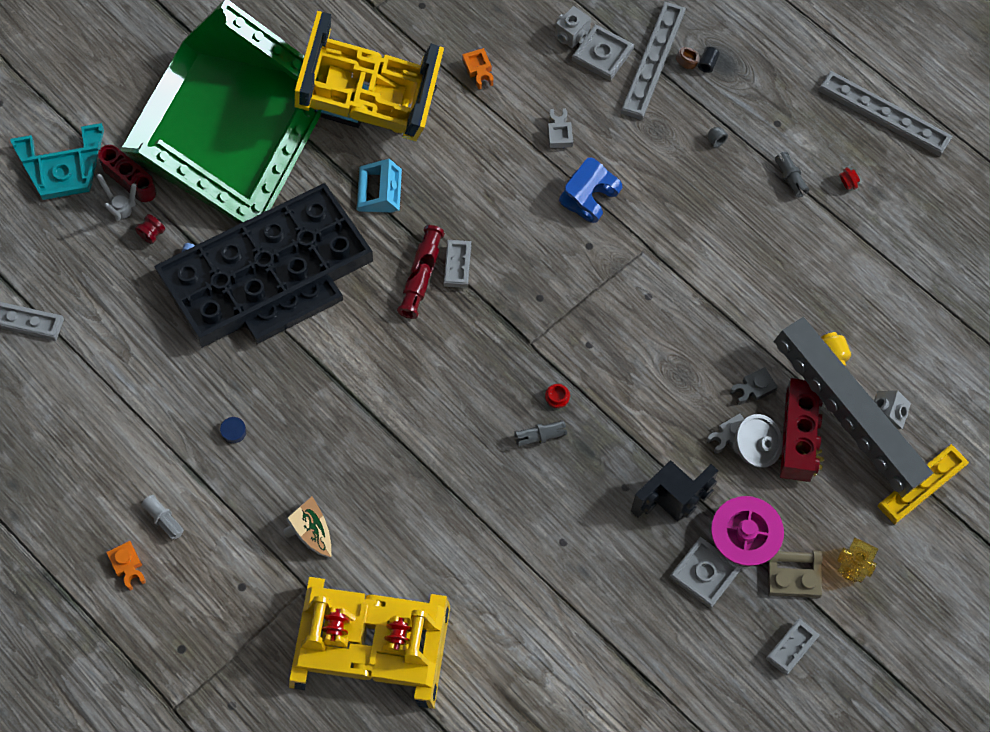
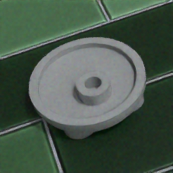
M761 414L750 415L738 425L735 432L733 449L749 465L758 468L768 467L774 464L781 455L782 435L776 423L769 417Z

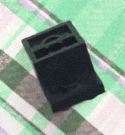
M670 460L635 494L631 512L639 518L643 513L649 514L658 503L677 522L683 516L688 518L696 510L697 507L695 505L700 499L703 501L707 500L714 492L712 488L717 483L715 479L719 470L710 464L693 481Z

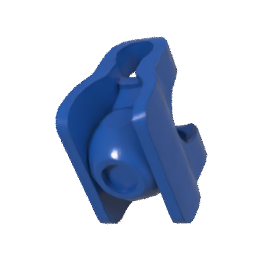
M590 157L583 162L569 179L564 192L559 198V202L565 208L577 213L588 222L596 223L601 218L603 211L601 206L593 199L592 193L601 192L609 197H616L623 186L621 181L607 171L600 162Z

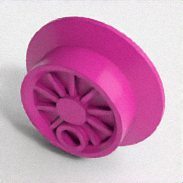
M740 496L728 500L719 507L712 520L711 534L715 546L725 558L739 565L756 566L769 561L777 554L783 542L784 527L779 514L770 504L756 497Z

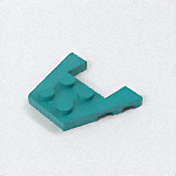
M102 123L81 126L84 147L36 156L32 135L10 139L14 150L42 200L90 192L98 152L104 134Z

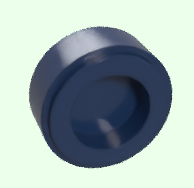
M229 417L222 422L220 432L226 442L238 443L246 436V426L240 418Z

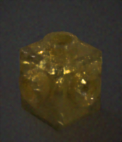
M854 537L848 549L843 547L839 554L837 562L841 564L838 572L842 573V576L849 581L861 583L866 576L871 577L877 563L873 562L878 548Z

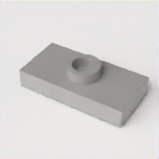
M447 240L444 287L468 288L471 241Z
M799 618L766 657V660L787 676L820 635Z

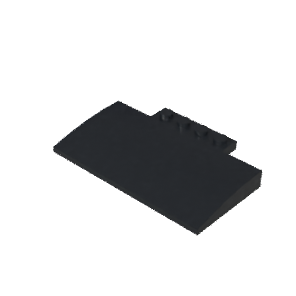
M323 183L154 267L201 348L244 326L247 327L256 343L259 344L343 301V295L334 281L373 262V251L326 183Z

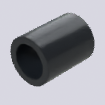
M706 47L698 63V68L705 73H711L720 52L714 47Z

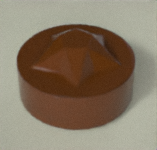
M683 47L677 53L676 61L684 68L694 69L700 61V57L692 48Z

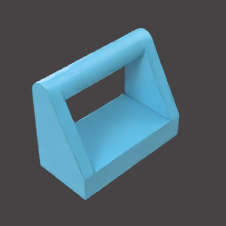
M391 159L359 167L358 211L390 213L400 211L402 169ZM368 175H380L379 198L367 201Z

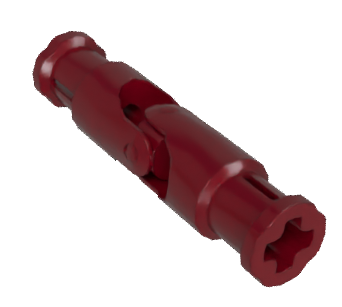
M426 225L423 231L425 234L422 243L418 245L410 270L411 274L403 290L404 298L402 304L397 308L398 314L405 318L416 319L419 315L417 310L420 301L424 299L429 282L428 279L432 274L439 253L440 239L445 235L444 230L438 226Z

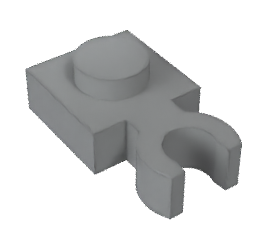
M563 108L562 116L560 117L555 116L554 109H551L549 117L551 123H548L549 147H573L571 122H566V108Z
M741 414L721 424L718 428L721 433L714 432L708 436L707 443L713 440L720 443L714 449L715 454L722 452L728 443L733 449L736 429L744 419Z

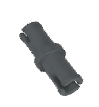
M782 152L780 154L783 159L779 155L775 157L776 163L783 172L782 177L785 182L789 183L797 198L803 197L804 195L801 190L807 194L809 187L805 184L801 177L800 168L794 165L789 153Z
M560 420L559 422L546 425L539 423L533 428L515 431L514 436L518 438L515 440L518 447L535 442L541 444L545 443L547 439L566 436L567 430H564L566 427L565 422Z

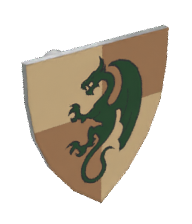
M311 496L286 518L290 526L284 528V535L289 538L296 534L308 549L310 548L319 555L331 558L329 530L320 508Z

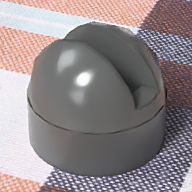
M720 127L711 128L708 132V140L715 148L721 146L728 139V134Z

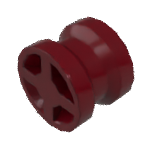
M147 214L144 222L135 227L136 233L149 244H153L158 234H163L166 230L164 225L151 214Z

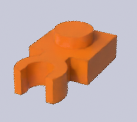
M482 48L462 54V60L470 78L476 76L477 88L482 89V80H487L490 86H493V75L490 73L492 66L485 49Z
M131 541L106 552L117 576L120 577L125 574L124 583L130 591L133 590L131 585L133 578L137 577L142 584L146 583L144 575L139 570H136L142 566V563Z

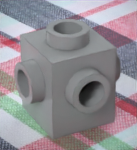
M573 6L565 15L561 14L555 22V36L562 44H567L573 48L578 42L582 43L590 32L591 18Z
M898 390L877 391L874 402L897 429H903L911 403Z

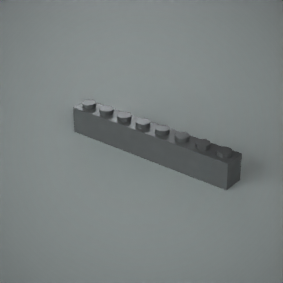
M804 316L780 332L773 341L777 345L778 350L787 357L795 371L800 373L809 384L810 389L820 397L826 408L841 423L843 429L852 436L858 447L874 463L875 468L889 481L893 490L898 492L903 498L934 474Z

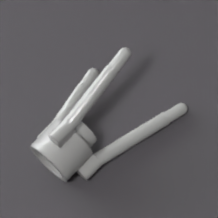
M98 174L97 178L110 200V204L105 203L104 206L114 215L116 221L129 217L132 212L131 207L136 205V184L133 183L131 185L129 199L121 195L114 196L101 174Z

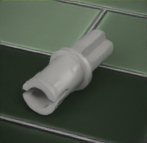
M155 495L146 497L141 506L152 516L154 524L160 525L173 540L181 537L184 530L172 517L171 510L165 509L156 499Z

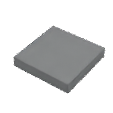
M595 24L586 39L572 55V61L611 81L633 51L634 44Z
M700 537L669 578L712 609L739 574L742 567L725 558L717 548Z

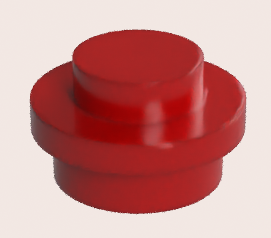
M848 167L843 169L839 176L844 187L847 190L857 189V183L860 182L856 171L854 169L850 170Z
M553 384L546 390V402L553 408H562L568 404L570 392L562 384Z

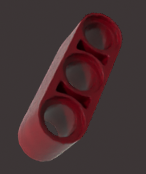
M105 145L101 147L98 152V158L106 174L129 193L131 185L135 183V198L141 202H150L156 197V188L149 173L116 146Z

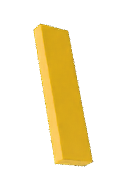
M951 444L927 464L934 474L903 498L898 492H892L877 507L896 525L966 467L969 462Z

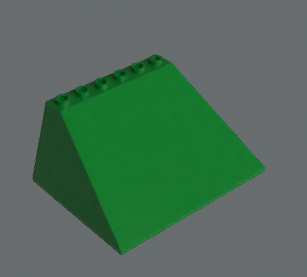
M224 0L182 41L120 150L141 166L239 224L270 210L321 116V110L315 113V109L311 107L309 111L295 107V88L304 55L232 2Z

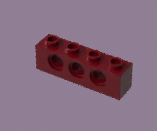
M790 378L786 389L780 478L810 482L813 474L818 473L820 459L816 458V451L820 450L821 436H817V430L822 425L823 415L819 414V407H822L823 401L810 389L809 384L802 379ZM800 406H804L808 408V410H804ZM798 428H803L807 432H802ZM797 450H802V451H804L806 454H805V455L800 454V453L797 452Z

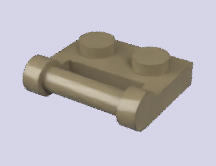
M813 550L812 553L778 551L768 561V596L821 598L822 552L819 550ZM777 561L811 563L812 570L777 568Z

